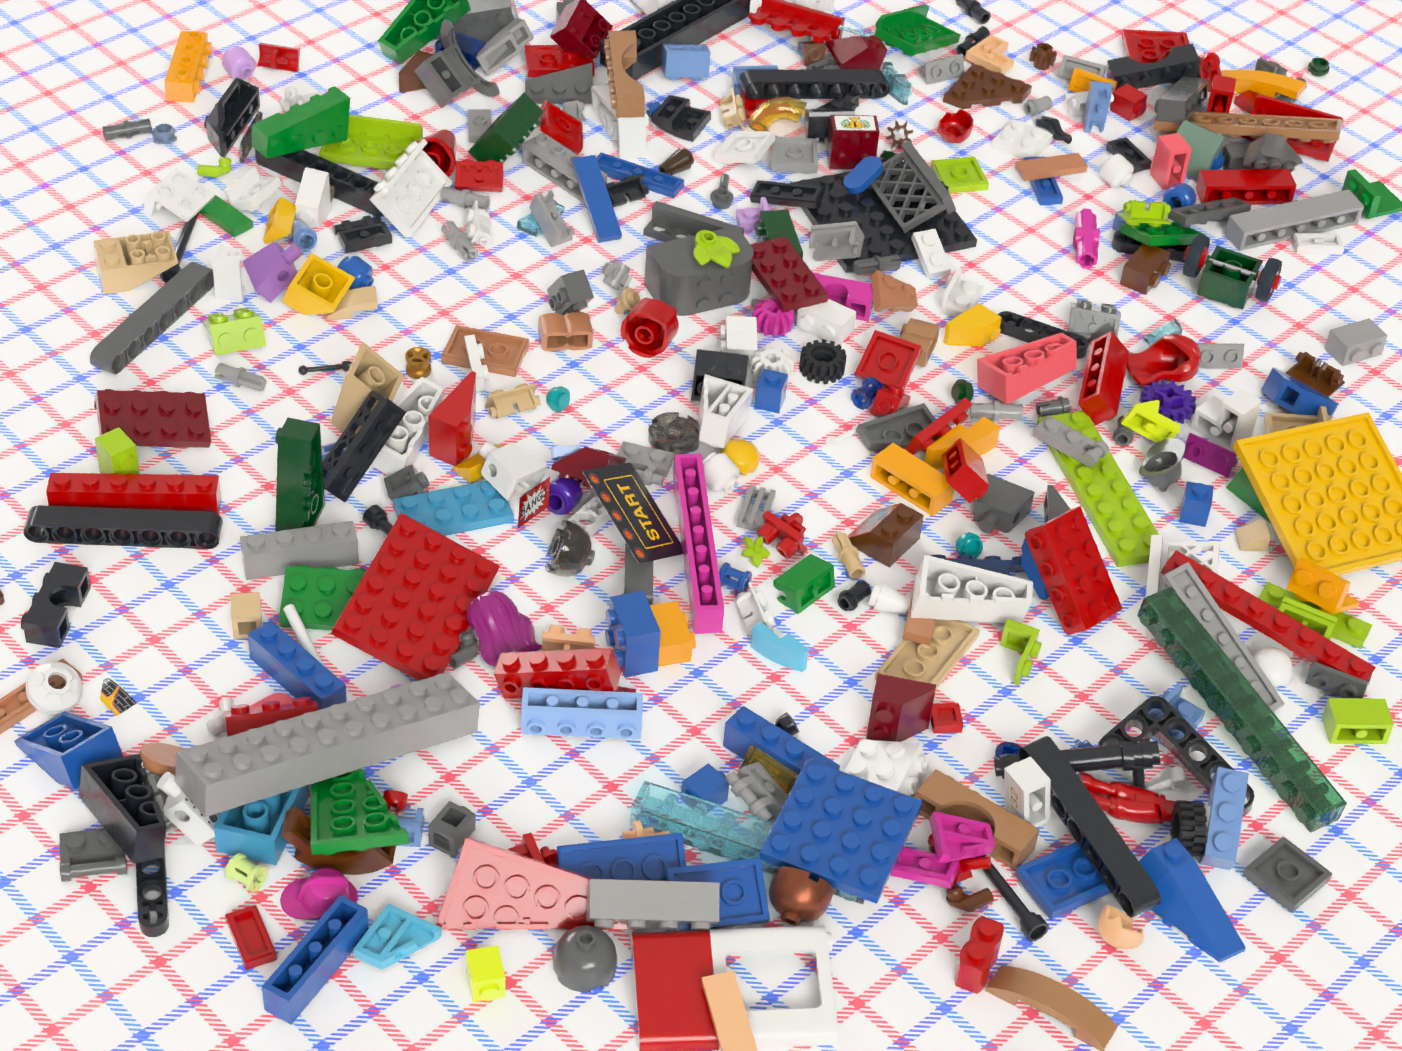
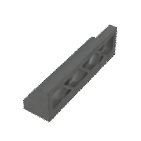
M656 201L652 205V219L644 228L643 235L666 242L679 239L676 235L689 237L696 235L701 230L716 231L736 225ZM655 226H656V227H659V228H662V229H665V230H663V231H657V230H654V228H655ZM738 226L744 235V228Z

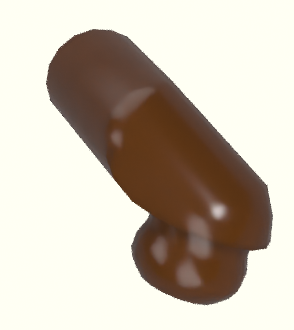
M953 884L951 889H946V900L949 905L967 912H972L994 901L993 894L987 887L971 895L964 893L963 888L958 884Z

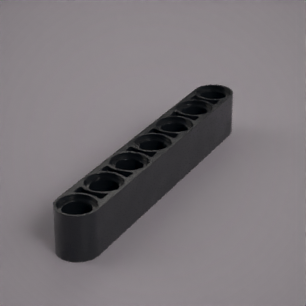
M750 69L744 71L739 77L743 91L749 99H835L840 96L844 98L847 93L852 91L860 94L859 99H880L887 96L890 92V85L883 72L878 69Z
M255 149V160L258 165L299 183L302 181L306 167L328 172L329 184L335 188L333 198L371 215L384 216L369 200L375 193L373 188L379 182L305 150L266 158Z
M38 505L31 507L29 510L23 534L29 541L35 543L213 549L219 545L223 520L220 515L214 512Z
M1044 736L1018 749L1020 760L1031 756L1051 779V807L1124 912L1133 918L1160 905L1161 897L1156 885L1055 742L1049 736Z

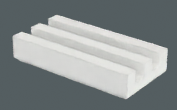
M1293 233L1291 239L1292 243H1294V248H1296V254L1343 255L1345 249L1339 234Z

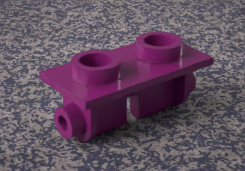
M1189 433L1185 443L1186 450L1183 458L1228 478L1232 467L1235 468L1239 461L1236 458V453Z

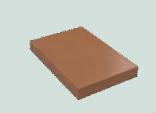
M460 325L455 326L442 353L441 363L471 369L464 336L475 334L476 343H482L485 359H480L481 365H487L488 372L511 377L517 376L529 348L530 339Z

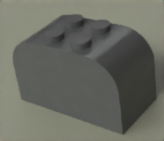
M738 226L712 231L717 236H725L732 239L740 248L739 253L732 254L729 268H725L712 260L701 266L693 255L696 247L694 241L696 235L646 246L644 285L652 298L673 306L677 310V316H688L736 305L745 301L750 294L754 251Z

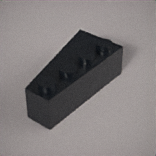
M140 753L82 765L79 798L130 861L136 864L162 858L167 825L158 802L154 800V790L152 785L149 786L148 774L146 769L142 768Z

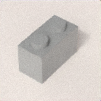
M1367 318L1331 329L1324 349L1341 366H1346L1382 355L1388 335L1375 322Z

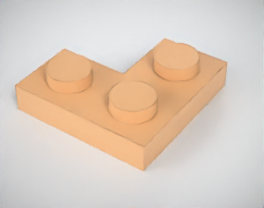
M992 34L966 51L965 59L993 72L1004 74L1014 66V59L1003 55L1008 50L1009 43Z

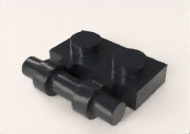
M363 216L361 220L352 222L345 220L341 221V224L332 226L333 233L338 235V241L345 253L357 252L392 243V234L385 222H382L380 216Z

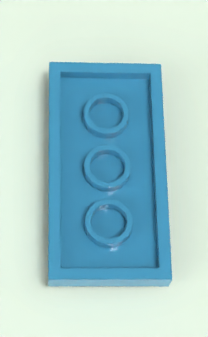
M488 481L393 499V509L397 518L400 513H403L444 536L514 522V514L509 502Z

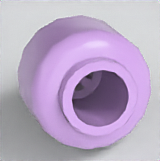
M243 47L229 48L222 58L224 70L233 79L240 78L245 80L252 76L256 68L255 59Z

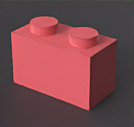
M1179 133L1158 136L1150 175L1162 190L1169 189L1177 183H1184L1192 148Z

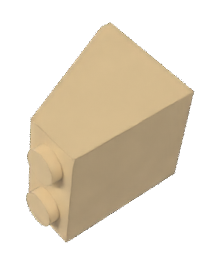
M365 342L360 345L344 378L330 422L342 433L371 390L393 402L404 378L401 372ZM378 400L374 403L370 411H372L378 404ZM362 425L358 427V429L355 431V434L358 433Z

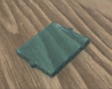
M843 25L838 27L840 30L860 36L869 37L874 35L867 31Z

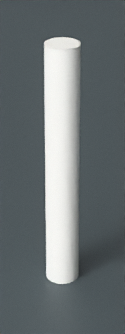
M293 604L285 606L283 611L300 645L323 664Z

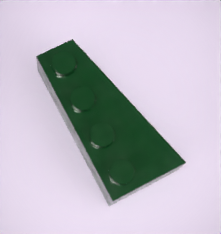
M287 417L282 428H278L275 436V442L278 444L275 532L315 526L325 507L320 423Z

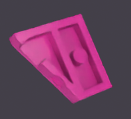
M935 811L929 819L936 854L940 863L991 854L995 847L989 823Z

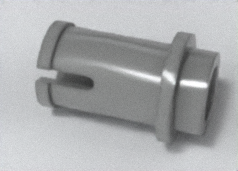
M1048 95L1035 100L1028 99L1023 105V110L1026 115L1036 116L1038 112L1051 109L1053 106L1052 99Z

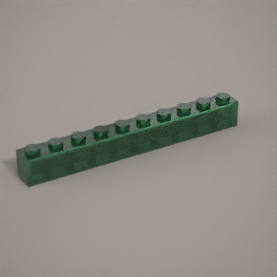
M1170 587L1144 597L1137 614L1141 624L1150 631L1157 644L1166 651L1174 665L1189 680L1192 688L1197 690L1205 700L1208 708L1217 715L1224 724L1225 729L1240 744L1243 752L1252 759L1259 768L1260 773L1276 789L1279 797L1295 813L1298 821L1310 833L1338 821L1347 802L1173 588Z

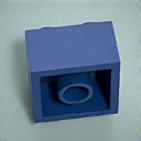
M644 591L611 596L610 608L606 610V620L609 629L605 630V639L608 647L612 646L624 678L657 672L661 631Z

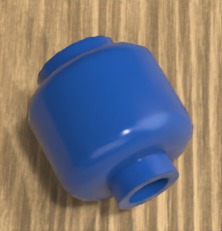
M1177 183L1165 192L1162 202L1170 205L1171 209L1195 205L1196 194L1190 185Z
M359 256L345 257L337 266L339 269L355 277L349 290L372 286L374 270L371 265Z

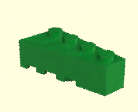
M410 0L379 38L378 42L382 54L401 65L441 34V24L445 19L454 24L471 10L469 1Z
M336 86L328 89L327 93L321 96L316 94L310 97V101L302 105L297 103L283 114L278 112L252 125L251 146L264 157L271 158L345 141L348 139L350 97Z

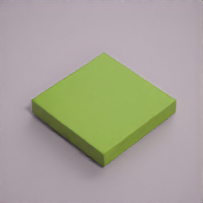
M975 156L931 160L930 167L940 181L944 182V185L949 187L950 194L988 190L989 182Z

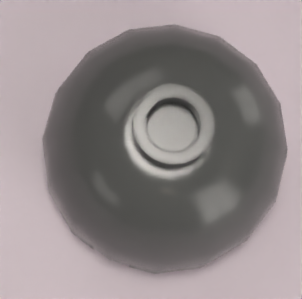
M588 925L576 926L565 932L557 941L553 954L552 965L553 970L558 975V981L568 989L582 993L591 992L592 988L602 985L601 989L608 986L614 979L618 966L615 943L609 935L597 927Z

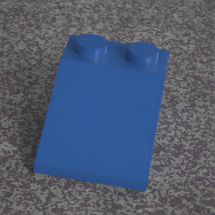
M66 711L14 740L16 746L58 784L72 789L80 788L82 765L124 757L112 726Z

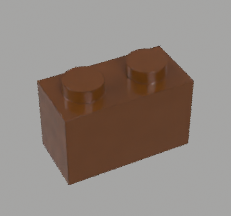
M1143 243L1124 264L1120 285L1146 295L1152 288L1158 286L1162 276H1167L1171 268V263L1169 262L1171 252Z

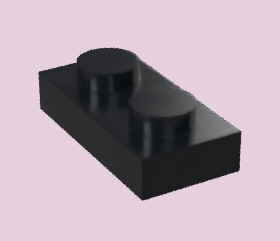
M1127 137L1107 142L1106 150L1110 154H1121L1134 166L1133 173L1151 168L1152 161Z

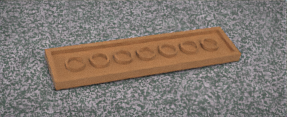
M1196 111L1188 119V121L1217 134H1228V137L1231 138L1248 135L1253 139H1258L1267 133L1281 135L1285 140L1297 138L1298 141L1309 142L1311 139H1318L1323 143H1334L1339 141L1342 129V119ZM1156 116L1153 130H1159L1162 134H1170L1173 131H1178L1182 123L1157 121Z

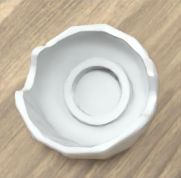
M1265 647L1253 655L1274 688L1288 684L1293 673V664L1286 652L1275 647Z

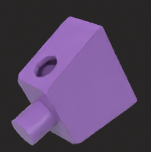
M272 242L242 262L254 289L271 303L290 285L298 273L294 262L303 255V252L296 243L291 244L284 250L277 242Z

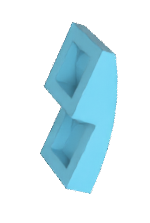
M762 622L752 627L750 646L752 649L783 667L800 672L806 670L809 649L790 633L780 638Z

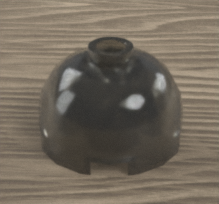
M562 520L563 529L557 528L550 542L547 554L551 555L552 559L551 564H545V571L556 576L573 577L581 573L586 565L590 566L592 564L595 550L591 549L592 540L589 533L583 527L576 523Z

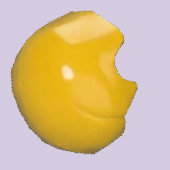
M731 439L720 451V453H725L736 464L743 476L755 471L761 460L757 447L743 439Z

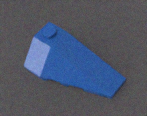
M1177 838L1151 848L1139 860V863L1160 893V905L1150 910L1163 918L1162 923L1169 928L1172 926L1178 928L1188 936L1189 942L1219 963L1245 951L1246 946L1197 862Z

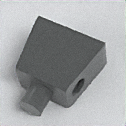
M988 473V490L976 502L974 520L979 522L978 527L984 533L990 534L994 529L1010 533L1031 512L1035 492Z

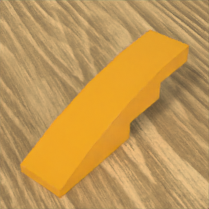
M1245 69L1221 71L1222 76L1236 78L1234 92L1238 94L1251 90L1256 94L1259 93L1271 98H1275L1280 93L1296 100L1303 93L1307 84L1285 75L1266 71Z

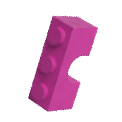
M813 273L827 291L828 299L856 311V320L869 322L874 305L871 283Z

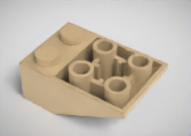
M156 231L148 234H132L124 237L93 240L95 264L103 294L130 291L178 264L169 231Z

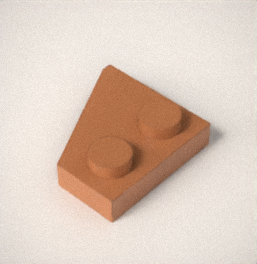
M876 270L871 275L875 312H882L884 309H889L890 312H898L899 310L912 312L918 306L916 288L879 270Z

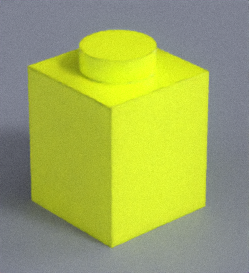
M498 945L466 950V974L472 1001H492L499 997H505V973Z

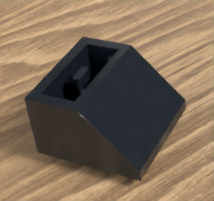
M697 349L691 401L700 402L705 374L746 386L749 355Z

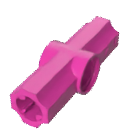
M1083 208L1075 216L1073 248H1076V263L1080 264L1081 268L1090 269L1093 265H1097L1100 229H1097L1096 214L1091 209Z

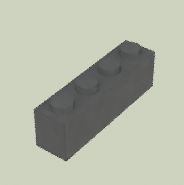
M1184 76L1156 100L1155 113H1157V121L1182 123L1184 120H1188L1208 100L1209 79Z

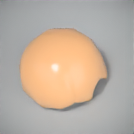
M1105 904L1097 921V931L1106 943L1117 949H1134L1144 939L1142 928L1137 932L1133 931L1134 921L1131 917L1117 908Z

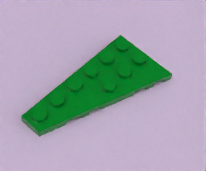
M362 768L311 784L312 855H332L342 851H365L369 848L410 844L409 833L405 827L401 828L397 816L394 813L391 814L388 810L387 802L371 780L365 778V772Z

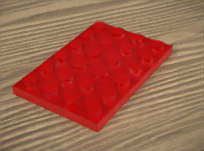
M400 513L333 627L331 635L418 681L434 677L438 674H444L451 660L449 656L455 653L461 642L459 641L460 633L466 631L469 626L466 616L469 604L479 594L488 591L500 565Z

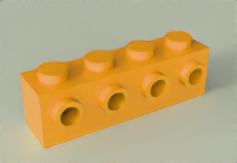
M199 31L180 32L164 81L166 101L194 103L196 95L200 94L201 81H204L205 78L204 68H208V56L212 55V42H208V33Z

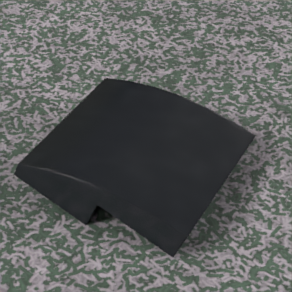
M669 94L651 116V122L673 136L694 142L711 120V111L690 107V99Z

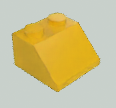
M311 253L290 283L282 303L303 315L334 313L354 282L355 277Z

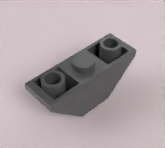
M1267 133L1251 142L1243 159L1244 166L1254 167L1255 169H1289L1290 172L1294 171L1296 166L1303 163L1300 156L1281 135Z

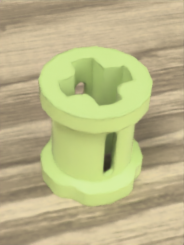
M237 853L228 862L225 869V877L231 881L238 880L246 885L247 890L254 893L264 885L268 876V868L263 865L257 866L248 861L246 855Z

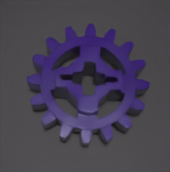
M1161 380V384L1152 381L1151 386L1145 385L1144 390L1141 391L1140 403L1159 400L1158 413L1174 422L1178 421L1184 424L1185 419H1191L1196 408V397L1191 396L1192 390H1184L1185 385L1177 386L1175 381L1168 384L1165 380Z

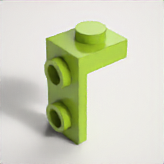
M1007 619L1000 646L1023 653L1018 662L1013 684L1019 686L1023 676L1029 677L1033 666L1032 657L1037 659L1041 650L1042 642L1038 641L1040 629Z

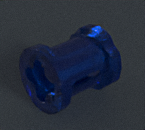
M867 377L863 380L860 388L852 391L850 398L857 408L861 410L868 409L872 405V400L876 397L878 389L883 388V386L876 378Z

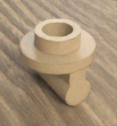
M630 287L623 289L615 306V313L621 315L626 310L631 311L641 300L638 292Z

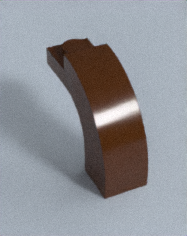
M297 807L286 811L281 837L296 847L294 858L317 870L333 868L345 875H362L379 871L393 864L396 845L369 848L365 851H342L332 855H312L311 818Z

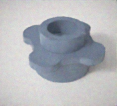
M166 123L155 126L152 131V135L155 136L153 139L154 143L166 145L177 141L173 126Z

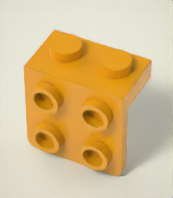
M1305 558L1297 560L1286 588L1295 593L1297 599L1304 602H1312L1319 606L1318 609L1330 615L1357 608L1360 603L1359 600L1347 595L1351 582Z

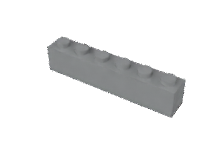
M1348 189L1230 215L1224 234L1238 251L1291 240L1293 233H1322L1358 225L1364 206Z

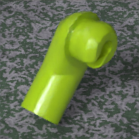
M220 157L218 160L219 165L216 166L198 164L197 175L218 178L232 170V160Z

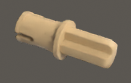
M836 532V535L832 537V542L838 552L837 558L839 562L844 564L851 579L862 578L866 573V569L858 557V549L852 546L846 533Z

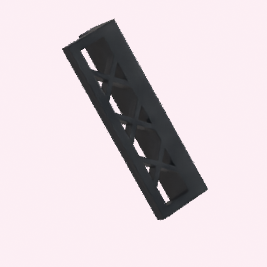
M371 390L322 462L323 479L328 471L331 470V473L324 482V489L345 503L406 414V411L388 398ZM378 400V404L372 411H370L374 403ZM362 425L358 433L355 434V431L358 429V427ZM346 448V451L344 452V454H343L342 456H340V454H341V452L343 451V449Z

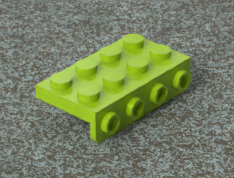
M349 114L348 139L321 146L319 157L333 163L389 170L393 166H397L395 161L401 155L407 154L405 149L413 141L417 142L423 138V127L419 123Z

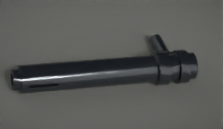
M1140 739L1139 743H1132L1129 740L1120 741L1118 745L1060 750L1075 772L1120 768L1123 771L1132 770L1133 786L1146 789L1144 769H1152L1153 765H1160L1158 742H1150V739ZM1019 754L1000 755V758L994 759L995 776H1002V779H1004V768L1021 761Z

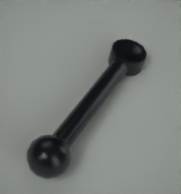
M344 361L342 364L315 367L302 365L298 368V373L306 375L308 372L337 369L348 371L352 362Z

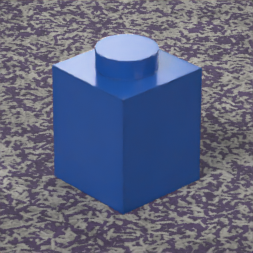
M763 369L756 384L754 408L779 414L786 399L788 374Z
M1187 481L1180 507V523L1206 527L1212 506L1214 486Z
M709 763L682 781L680 802L699 818H704L728 801L729 783L725 780L726 775L721 771H717Z

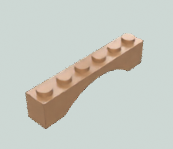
M608 31V39H604V53L607 64L611 109L616 110V118L644 117V87L625 72L630 65L637 61L636 31Z

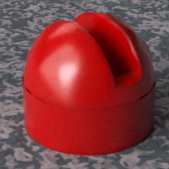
M384 790L383 798L387 802L388 810L390 811V807L393 806L396 807V814L402 812L407 805L408 794L396 790Z

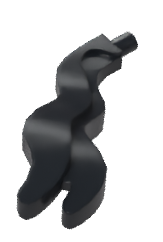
M1044 115L1041 116V119L1036 118L1035 124L1049 130L1053 134V139L1064 141L1066 144L1072 142V135L1062 130L1058 119Z

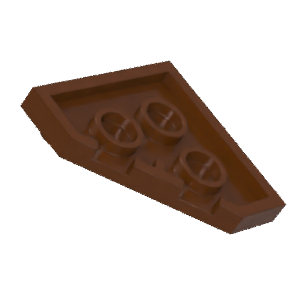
M972 64L944 94L943 102L960 109H971V106L974 104H982L983 107L999 106L1003 101H1012L1013 104H1019L1029 96L1032 85L1024 83L1022 80L1007 77L1002 73L985 69L983 66Z

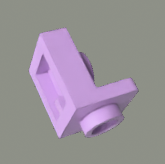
M761 197L760 208L736 209L738 226L744 228V231L755 230V222L759 221L760 211L772 210V206H768L766 197Z

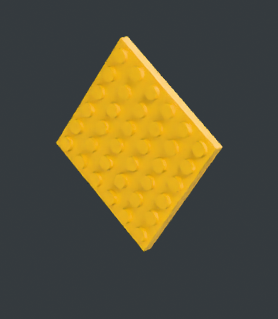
M1369 412L1236 440L1232 445L1294 568L1298 559L1305 558L1340 576L1402 561V473Z

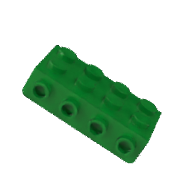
M923 4L881 15L876 22L874 36L885 41L887 46L897 47L902 50V53L907 56H915L959 43L961 34L927 18L929 6Z
M306 565L286 566L278 621L279 627L292 628L283 609L285 606L293 604L306 629L333 630L366 570L361 568L342 570L330 566L324 568H310Z

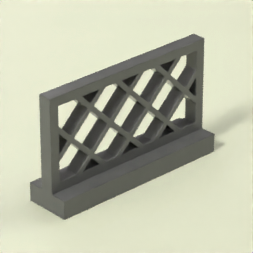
M910 140L902 144L904 151L882 163L883 172L881 174H885L883 180H874L870 184L873 191L904 233L944 210L947 214L956 210L950 193ZM904 160L903 169L894 168L896 164ZM891 175H900L898 181L888 180ZM906 175L915 176L913 182H904ZM886 187L894 188L892 194H883ZM901 188L909 189L907 195H900L899 191ZM925 189L923 196L914 195L915 190ZM895 201H904L902 208L893 207ZM910 202H920L918 208H908ZM926 202L936 203L934 207L924 209ZM905 214L914 215L913 219L906 223L903 222Z

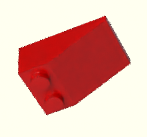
M471 371L428 415L429 456L453 466L467 459L473 448L472 441L476 419V372Z

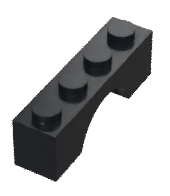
M1193 43L1171 47L1170 54L1165 59L1155 63L1137 62L1129 56L1107 60V78L1117 82L1115 90L1125 84L1140 89L1176 82L1183 76L1200 77V58Z

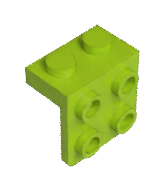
M239 308L233 310L234 314L224 315L223 312L209 314L208 319L203 320V325L210 331L215 356L266 346L261 315L253 310Z

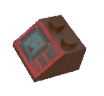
M903 503L875 510L848 535L852 546L856 547L858 551L890 568L920 539L924 515Z

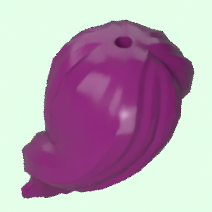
M497 590L486 591L479 594L469 604L466 613L467 621L479 638L481 657L490 666L496 667L500 653L533 652L542 649V645L538 644L535 640V630L530 618L518 612L512 599L503 592Z

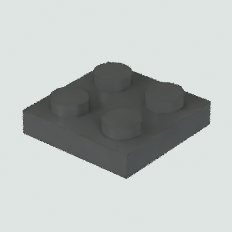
M1283 836L1245 867L1243 876L1293 913L1330 881L1333 873Z

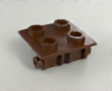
M1299 352L1295 358L1298 362L1285 372L1327 397H1330L1345 384L1343 380L1344 375L1341 374V370L1328 365L1326 362L1321 365L1322 360H1316V357L1308 352Z

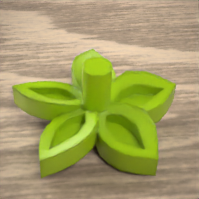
M744 536L743 539L747 549L742 551L741 556L745 558L750 557L751 563L757 568L760 566L762 559L771 554L766 548L762 547L763 536L755 539L754 542L748 536Z

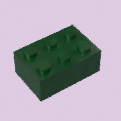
M524 92L497 117L468 152L478 162L495 160L504 163L507 160L505 155L512 156L520 148L519 143L522 144L531 135L528 130L532 132L541 123L538 119L544 111Z

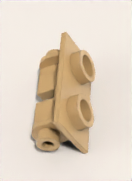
M731 87L732 94L723 96L720 100L722 123L727 129L740 125L741 130L744 131L743 121L746 120L743 110L744 103L741 95H736L734 88Z
M527 383L519 384L514 389L506 391L501 389L495 390L487 395L484 409H488L490 417H495L496 419L513 415L515 413L513 405L517 406L519 413L537 409V406L541 405L539 395L534 396L537 383L530 385Z

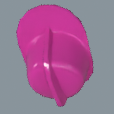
M321 868L314 871L309 877L297 879L287 885L281 894L280 904L282 910L292 918L302 920L317 919L323 916L340 895L357 903L358 894L355 886L340 871L333 868Z

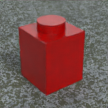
M1125 84L1113 91L1114 101L1110 103V111L1129 122L1144 114L1148 95L1129 84Z

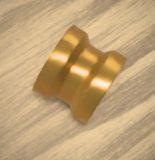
M423 347L410 348L405 354L407 362L406 374L414 379L428 377L431 374V352Z

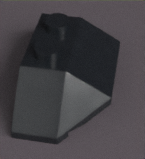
M240 78L233 80L220 100L215 104L211 113L206 116L204 122L208 140L221 157H226L260 108L259 87Z

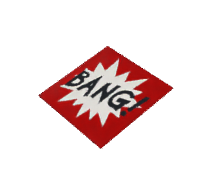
M550 477L520 498L518 528L549 507Z

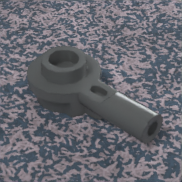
M726 173L720 176L719 188L710 194L712 205L717 209L729 208L734 200L733 194L728 190L730 177Z

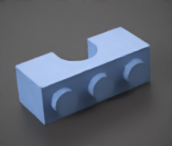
M1218 767L1212 777L1208 803L1210 815L1205 834L1207 839L1206 843H1204L1205 850L1200 857L1199 864L1225 870H1231L1235 864L1249 773Z

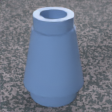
M301 220L293 222V242L303 251L313 249L317 242L316 232Z

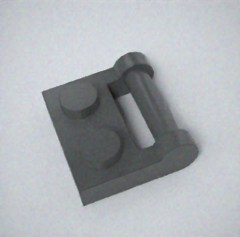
M104 828L59 834L61 882L72 881L74 877L117 872V875L127 874L126 854Z

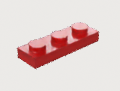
M966 397L916 434L906 447V450L912 455H915L920 450L925 453L927 447L933 444L937 437L941 438L949 432L954 424L957 426L967 420L969 417L967 412L973 404Z

